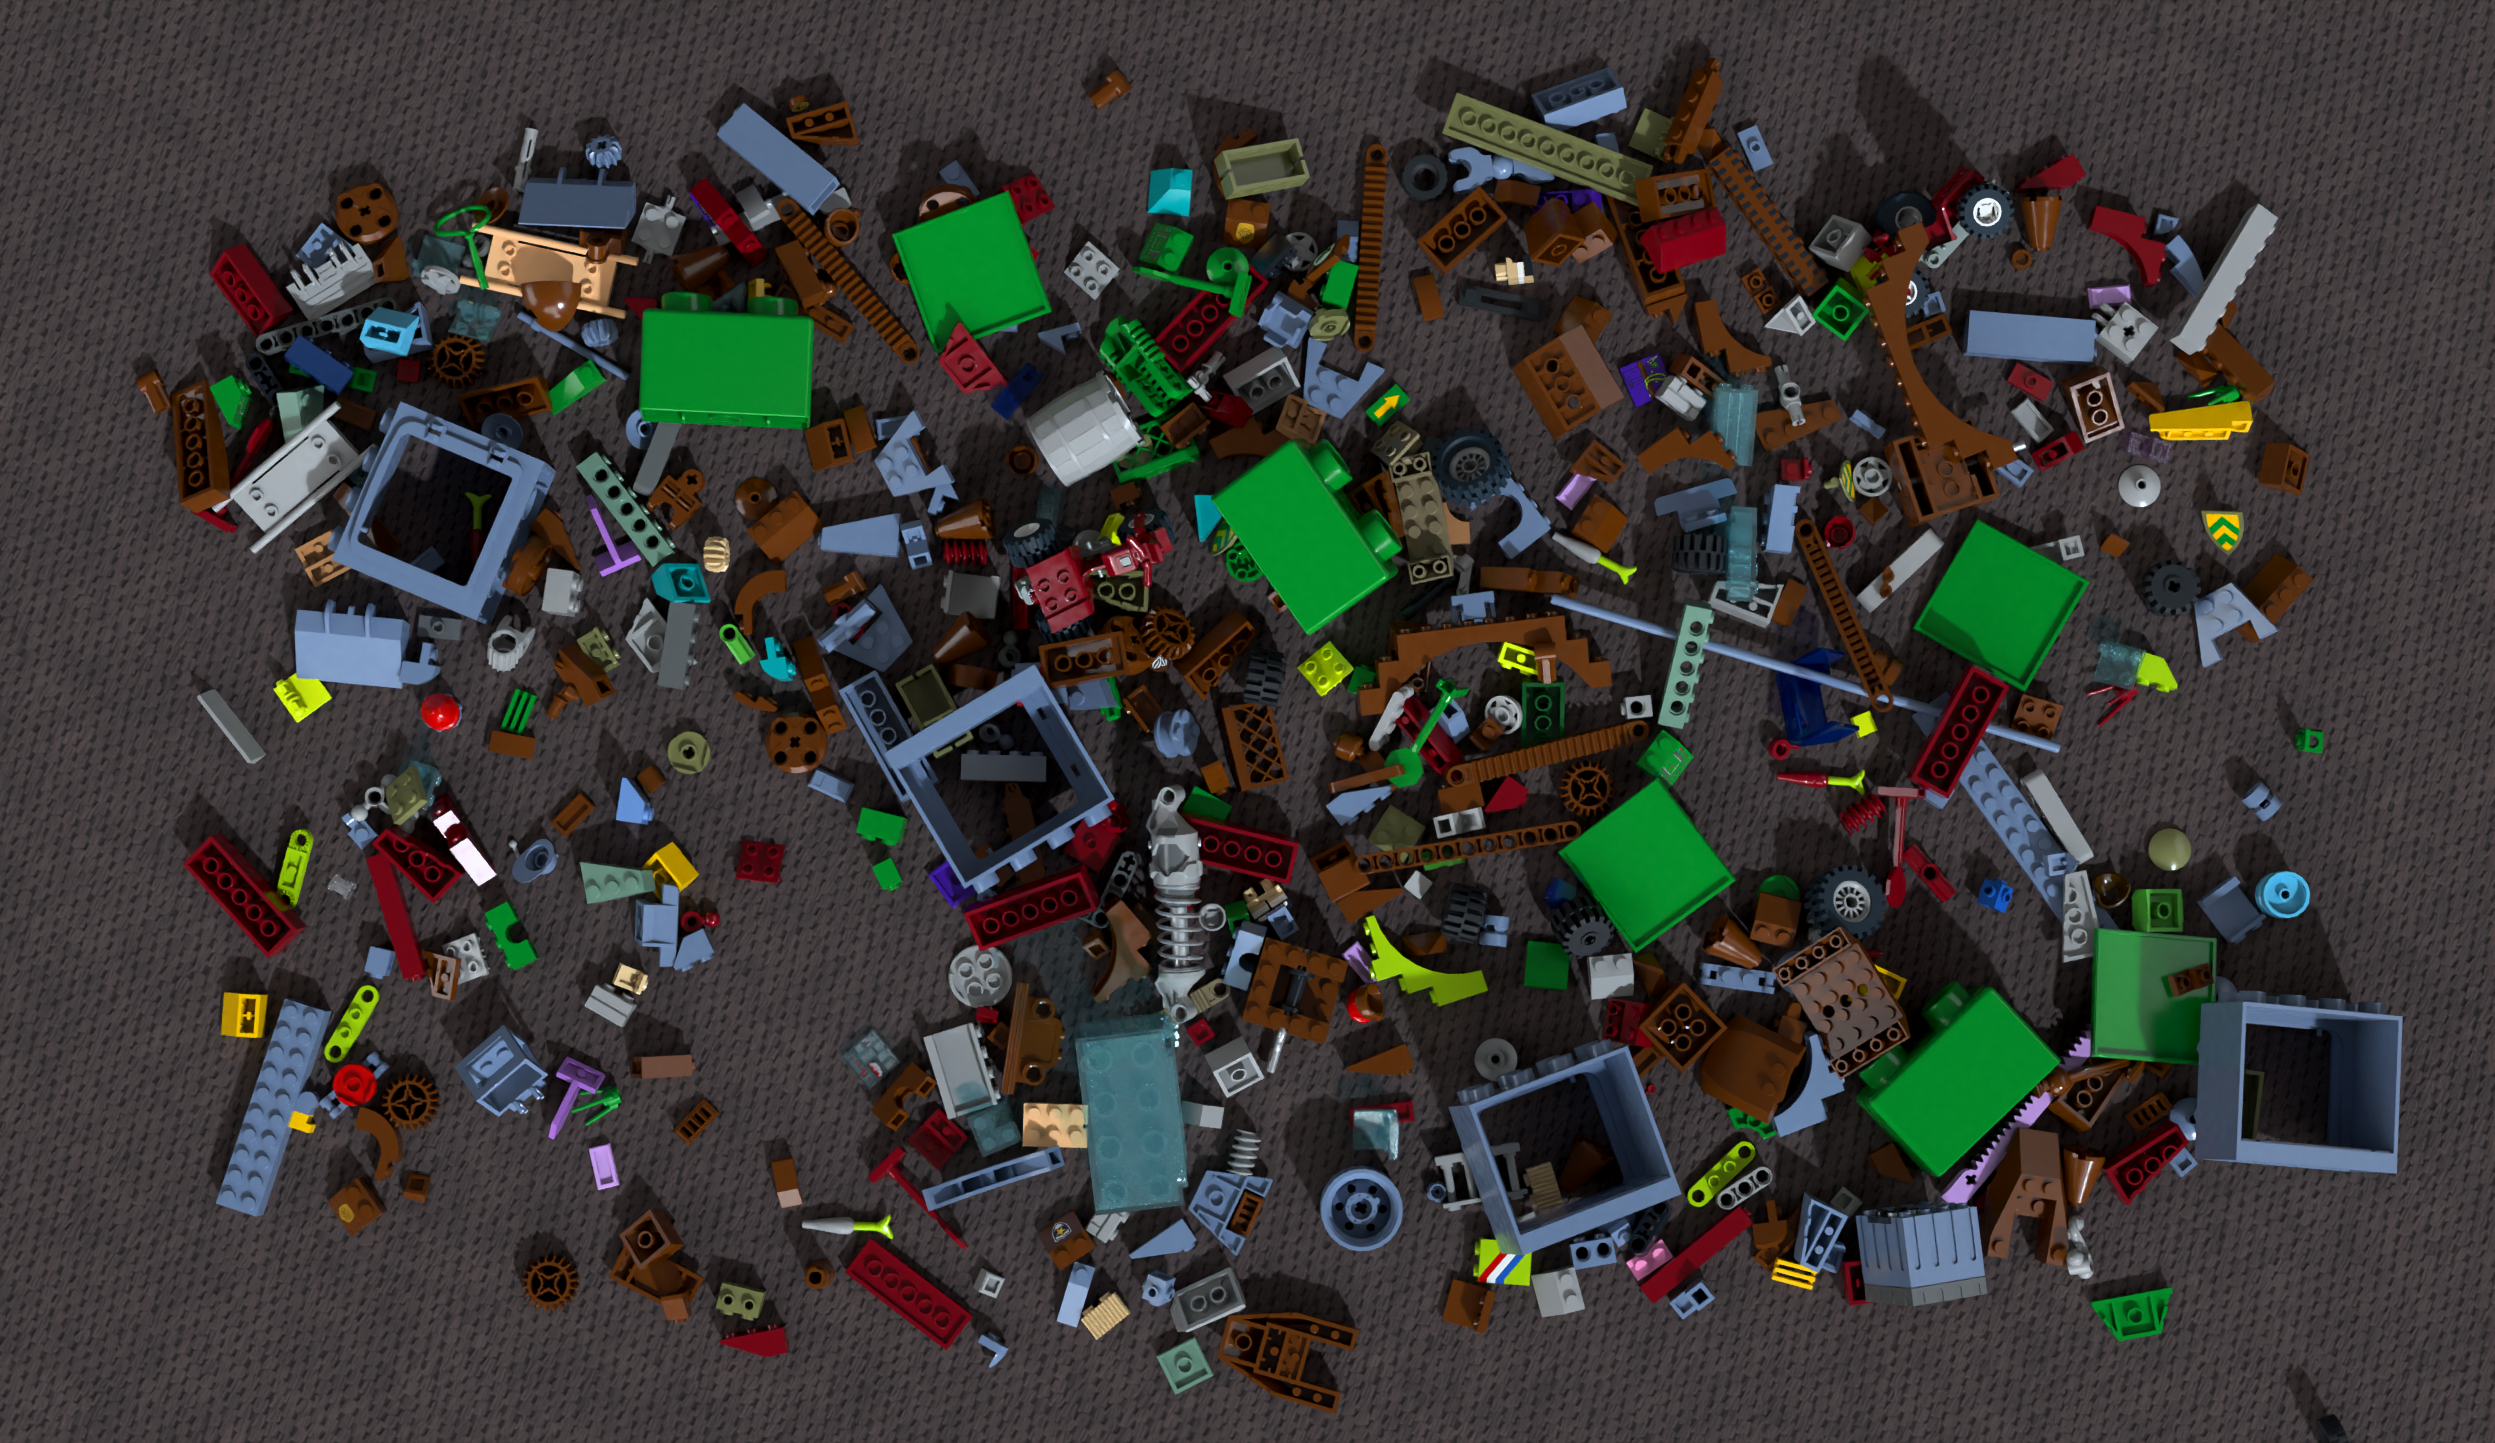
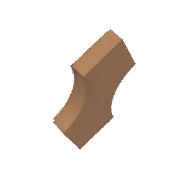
M1444 502L1443 506L1451 545L1470 544L1469 522L1456 519L1448 510L1447 502Z

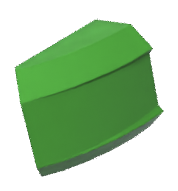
M2182 889L2135 890L2131 900L2132 925L2136 931L2183 932Z

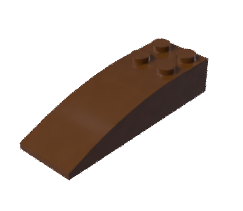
M1604 194L1614 227L1618 232L1617 235L1644 308L1683 295L1685 283L1680 270L1675 269L1659 274L1640 240L1642 235L1652 225L1659 224L1661 221L1642 223L1638 206Z
M207 380L171 394L179 504L195 513L231 499L225 441L215 401Z

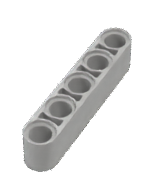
M1931 528L1923 533L1888 566L1895 575L1894 580L1888 584L1892 587V593L1945 544ZM1883 572L1855 597L1869 613L1885 600L1881 599L1879 595L1883 585Z
M2037 768L2020 779L2022 786L2044 822L2047 823L2046 825L2056 841H2058L2057 843L2062 851L2072 854L2078 862L2077 866L2092 858V850L2043 771Z

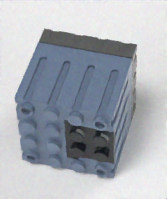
M1921 1201L1918 1202V1205L1902 1204L1899 1208L1883 1207L1879 1211L1876 1209L1864 1210V1215L1856 1216L1866 1302L1919 1306L1987 1294L1977 1207H1969L1967 1203Z

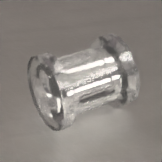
M337 873L329 883L328 889L343 895L345 900H348L355 891L357 884L348 882L341 877L342 875Z

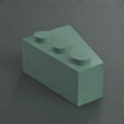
M303 386L276 393L286 443L323 412L324 386ZM307 436L305 439H303V440H302L299 444H297L292 450H290V451L287 453V455H289L293 450H295L300 444H302V443H303L306 439H308L309 437Z
M594 861L580 862L587 904L656 891L653 871L650 869Z

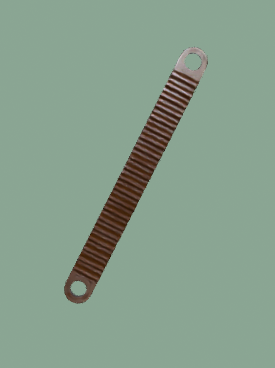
M1373 144L1368 148L1365 163L1354 346L1363 353L1372 350L1376 336L1387 151L1385 147L1379 144ZM1379 150L1383 155L1382 159L1379 161L1373 160L1371 158L1372 151ZM1367 336L1370 339V345L1367 347L1360 346L1359 338Z
M792 199L780 200L776 210L782 221L905 364L916 363L920 358V350L904 329ZM785 204L793 206V212L790 215H784L781 211ZM907 348H913L916 351V355L912 359H906L904 351Z
M1802 519L1795 526V533L1873 707L1879 712H1888L1894 705V698L1817 526L1810 519ZM1806 524L1810 525L1812 532L1807 536L1802 535L1800 532L1801 527ZM1882 695L1887 696L1889 699L1885 707L1877 705V699Z
M1632 719L1452 764L1444 773L1445 779L1450 785L1460 787L1539 768L1543 765L1547 766L1551 763L1555 764L1559 761L1563 762L1567 759L1571 760L1575 757L1579 758L1583 755L1642 741L1648 736L1649 727L1640 719ZM1640 724L1643 731L1640 735L1635 736L1632 729L1635 725ZM1454 770H1460L1461 778L1458 781L1451 780V773Z

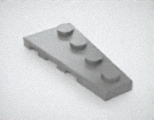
M2086 870L2063 875V963L2093 956L2094 928H2099Z

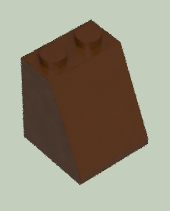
M1555 198L1546 201L1544 206L1537 213L1533 214L1524 225L1530 259L1539 263L1559 267L1586 240L1566 202Z

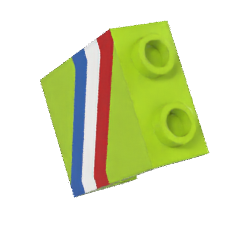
M1480 1237L1479 1242H1475V1255H1478V1264H1474L1473 1276L1477 1277L1478 1282L1529 1286L1532 1252L1526 1255L1501 1254L1496 1240Z

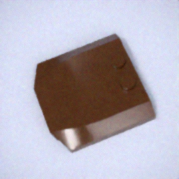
M1737 1015L1725 1025L1727 1029L1713 1042L1701 1067V1091L1769 1125L1778 1107L1779 1098L1795 1066H1798L1806 1047L1741 1015Z

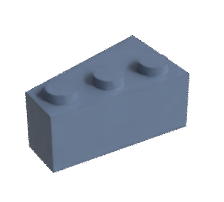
M1107 678L1068 687L1070 710L1081 711L1119 706L1114 699Z

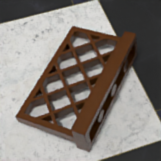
M1254 703L1226 707L1218 711L1238 793L1289 780L1270 706H1266L1267 713L1263 719L1253 713L1259 705ZM1243 710L1248 713L1243 724L1236 720L1234 711ZM1251 716L1261 721L1256 732L1246 726ZM1263 724L1269 726L1272 730L1269 739L1258 734ZM1243 728L1254 734L1248 744L1240 739V733ZM1256 736L1266 742L1261 752L1251 747ZM1269 744L1275 747L1277 755L1273 760L1263 754ZM1248 749L1259 755L1253 765L1245 759ZM1261 757L1271 762L1266 773L1256 767ZM1273 765L1281 768L1282 778L1275 779L1268 775ZM1253 770L1264 775L1260 783H1251L1250 775Z

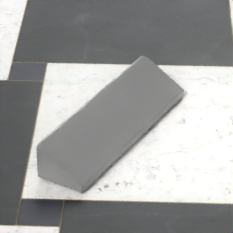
M215 689L197 696V699L247 763L255 764L266 755Z

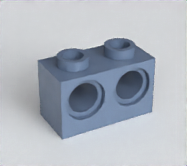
M1606 1232L1594 1234V1238L1587 1240L1585 1236L1572 1238L1573 1242L1568 1243L1571 1262L1575 1270L1616 1263L1612 1236H1607ZM1600 1243H1606L1608 1246V1250L1604 1254L1597 1252V1247ZM1579 1247L1587 1249V1254L1583 1258L1576 1256V1250Z

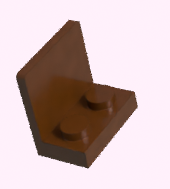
M1453 1279L1442 1320L1474 1329L1477 1333L1485 1334L1496 1292L1492 1289Z

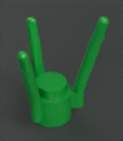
M2222 384L2213 389L2188 395L2187 399L2218 392L2216 398L2208 402V405L2211 406L2217 402L2221 404L2233 403L2234 400L2239 398V393L2234 385L2224 386Z
M610 1085L598 1088L596 1093H603L601 1094L602 1098L573 1108L571 1112L575 1113L600 1103H604L605 1106L609 1105V1107L585 1122L586 1126L590 1125L611 1110L619 1108L618 1104L622 1103V1098L617 1086L612 1088ZM586 1090L580 1091V1095L593 1094Z

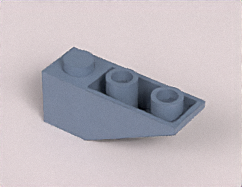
M1394 784L1347 790L1326 805V807L1341 826L1345 823L1351 825L1359 819L1358 813L1362 810L1366 813L1375 806L1373 803L1378 798L1384 800L1392 793L1390 789L1394 787Z

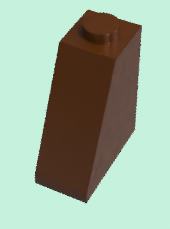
M691 1054L631 1057V1078L648 1079L693 1076L692 1071H695V1060L692 1059Z

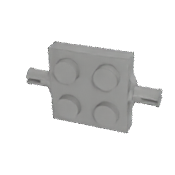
M667 195L664 207L655 206L648 202L645 204L632 238V243L638 244L647 250L642 260L644 263L647 262V264L651 265L654 254H664L670 257L673 255L686 221V217L676 214L671 210L676 200L675 197L671 198L670 195Z

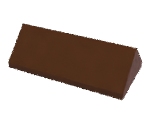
M539 375L457 395V399L472 430L482 428L484 420L495 413H503L514 419H519L553 410L547 379Z

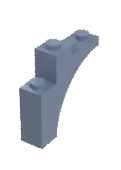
M1811 1030L1803 1034L1806 1046V1061L1801 1080L1793 1094L1776 1109L1771 1120L1773 1130L1779 1137L1826 1120L1825 1112H1828L1825 1101L1821 1099L1844 1091V1078L1840 1080L1834 1069L1829 1067V1059L1826 1054H1823L1821 1048L1824 1046L1822 1038Z

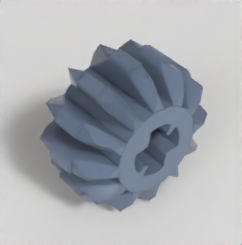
M606 134L604 137L598 135V138H591V143L586 144V157L593 167H598L599 169L607 167L609 169L610 165L617 166V161L621 160L622 148L614 136L610 137Z
M597 319L590 321V323H585L581 334L587 346L602 347L614 343L618 339V328L612 319Z

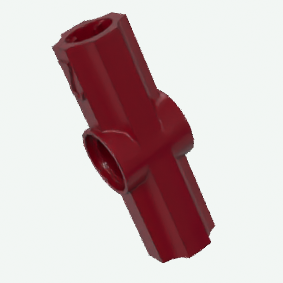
M1914 843L1903 851V860L1917 874L1919 880L1924 882L1942 903L1949 900L1957 892L1941 874L1939 868L1932 864ZM1927 867L1933 871V876L1930 879L1924 876V870Z

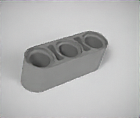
M1764 1166L1752 1168L1723 1187L1715 1195L1716 1204L1723 1209L1735 1207L1767 1186L1772 1180L1771 1171ZM1760 1170L1766 1172L1764 1181H1758L1756 1178V1174ZM1741 1182L1748 1183V1190L1745 1193H1740L1738 1190ZM1728 1193L1731 1200L1728 1204L1723 1205L1720 1198L1723 1194Z

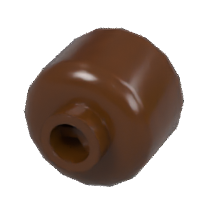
M1348 731L1339 734L1333 743L1336 756L1350 763L1356 761L1357 758L1361 759L1366 750L1363 747V739Z

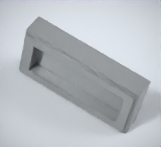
M2028 398L2010 412L2037 444L2054 431L2053 427Z

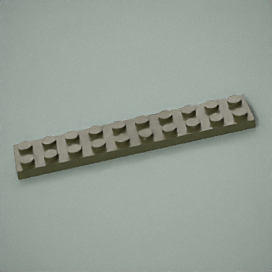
M1460 93L1455 95L1442 131L1445 135L1638 207L1634 181L1649 178L1653 166Z

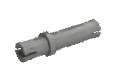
M525 128L518 166H515L516 176L512 188L518 192L525 191L528 176L532 172L530 166L538 134L536 129Z

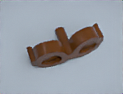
M1886 567L1882 574L1883 585L1879 593L1881 599H1885L1892 594V587L1888 584L1894 580L1895 575L1890 570V567Z

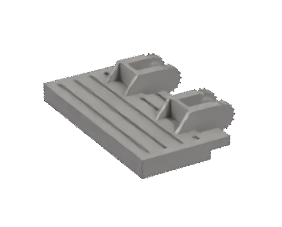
M342 240L338 242L339 248L348 259L343 264L334 249L328 248L327 252L337 268H335L331 260L315 269L320 277L319 279H317L306 262L302 264L304 272L312 281L307 286L295 269L290 272L301 290H299L295 282L286 288L308 320L325 315L376 283L372 261L359 243L351 247L356 255L353 257Z

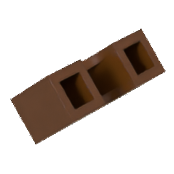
M912 1061L904 1068L903 1073L889 1086L886 1093L876 1101L871 1111L886 1126L897 1131L910 1116L904 1109L905 1098L911 1093H916L920 1097L925 1098L937 1084V1081L921 1066Z

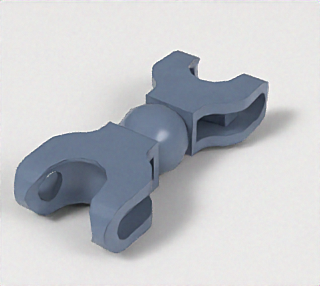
M1472 147L1455 149L1448 153L1450 163L1463 164L1469 171V177L1457 180L1453 185V191L1456 194L1472 193L1479 186L1481 187L1484 181L1492 180L1493 177L1496 179H1506L1510 176L1512 178L1519 177L1524 182L1532 185L1549 183L1555 179L1554 175L1499 154H1495L1492 157L1491 155H1482Z

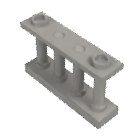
M1519 1142L1490 1146L1494 1158L1495 1155L1503 1154V1157L1506 1158L1512 1189L1511 1191H1506L1508 1197H1511V1200L1524 1198L1523 1194H1527L1528 1190L1527 1188L1520 1189L1514 1158L1516 1152L1520 1151ZM1464 1151L1434 1156L1435 1165H1440V1168L1443 1169L1449 1202L1442 1203L1443 1208H1448V1211L1460 1210L1461 1205L1482 1202L1481 1196H1478L1476 1183ZM1461 1162V1165H1464L1470 1198L1457 1200L1451 1169L1453 1163Z

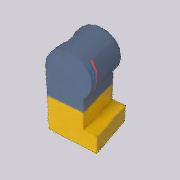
M307 1091L299 1096L289 1127L306 1133L314 1132L316 1124L311 1123L315 1109L321 1101V1097L317 1092Z

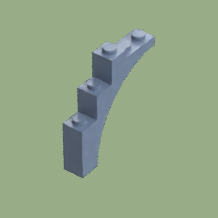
M1059 1145L955 1177L922 1190L928 1211L970 1196L1064 1166L1065 1163Z

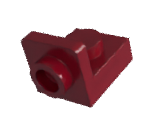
M1808 457L1780 460L1781 481H1806L1809 475H1812V463L1808 462Z

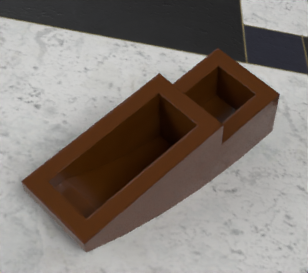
M1945 313L1906 329L1910 351L1954 333Z

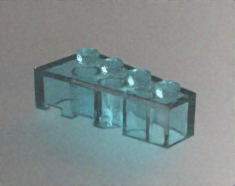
M1732 506L1725 526V538L1728 539L1726 600L1752 602L1753 596L1758 593L1759 582L1756 581L1758 574V563H1756L1758 551L1756 546L1757 508Z

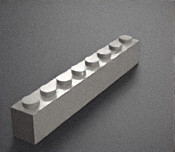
M2259 203L2247 210L2169 341L2188 355L2197 351L2200 352L2206 346V338L2214 332L2217 327L2215 323L2225 314L2227 310L2225 307L2235 297L2237 286L2241 285L2246 279V271L2256 262L2255 256L2265 247L2266 243L2264 241L2275 230L2276 226L2274 224L2278 217Z

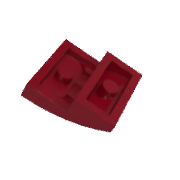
M938 1108L907 1142L938 1170L969 1138Z

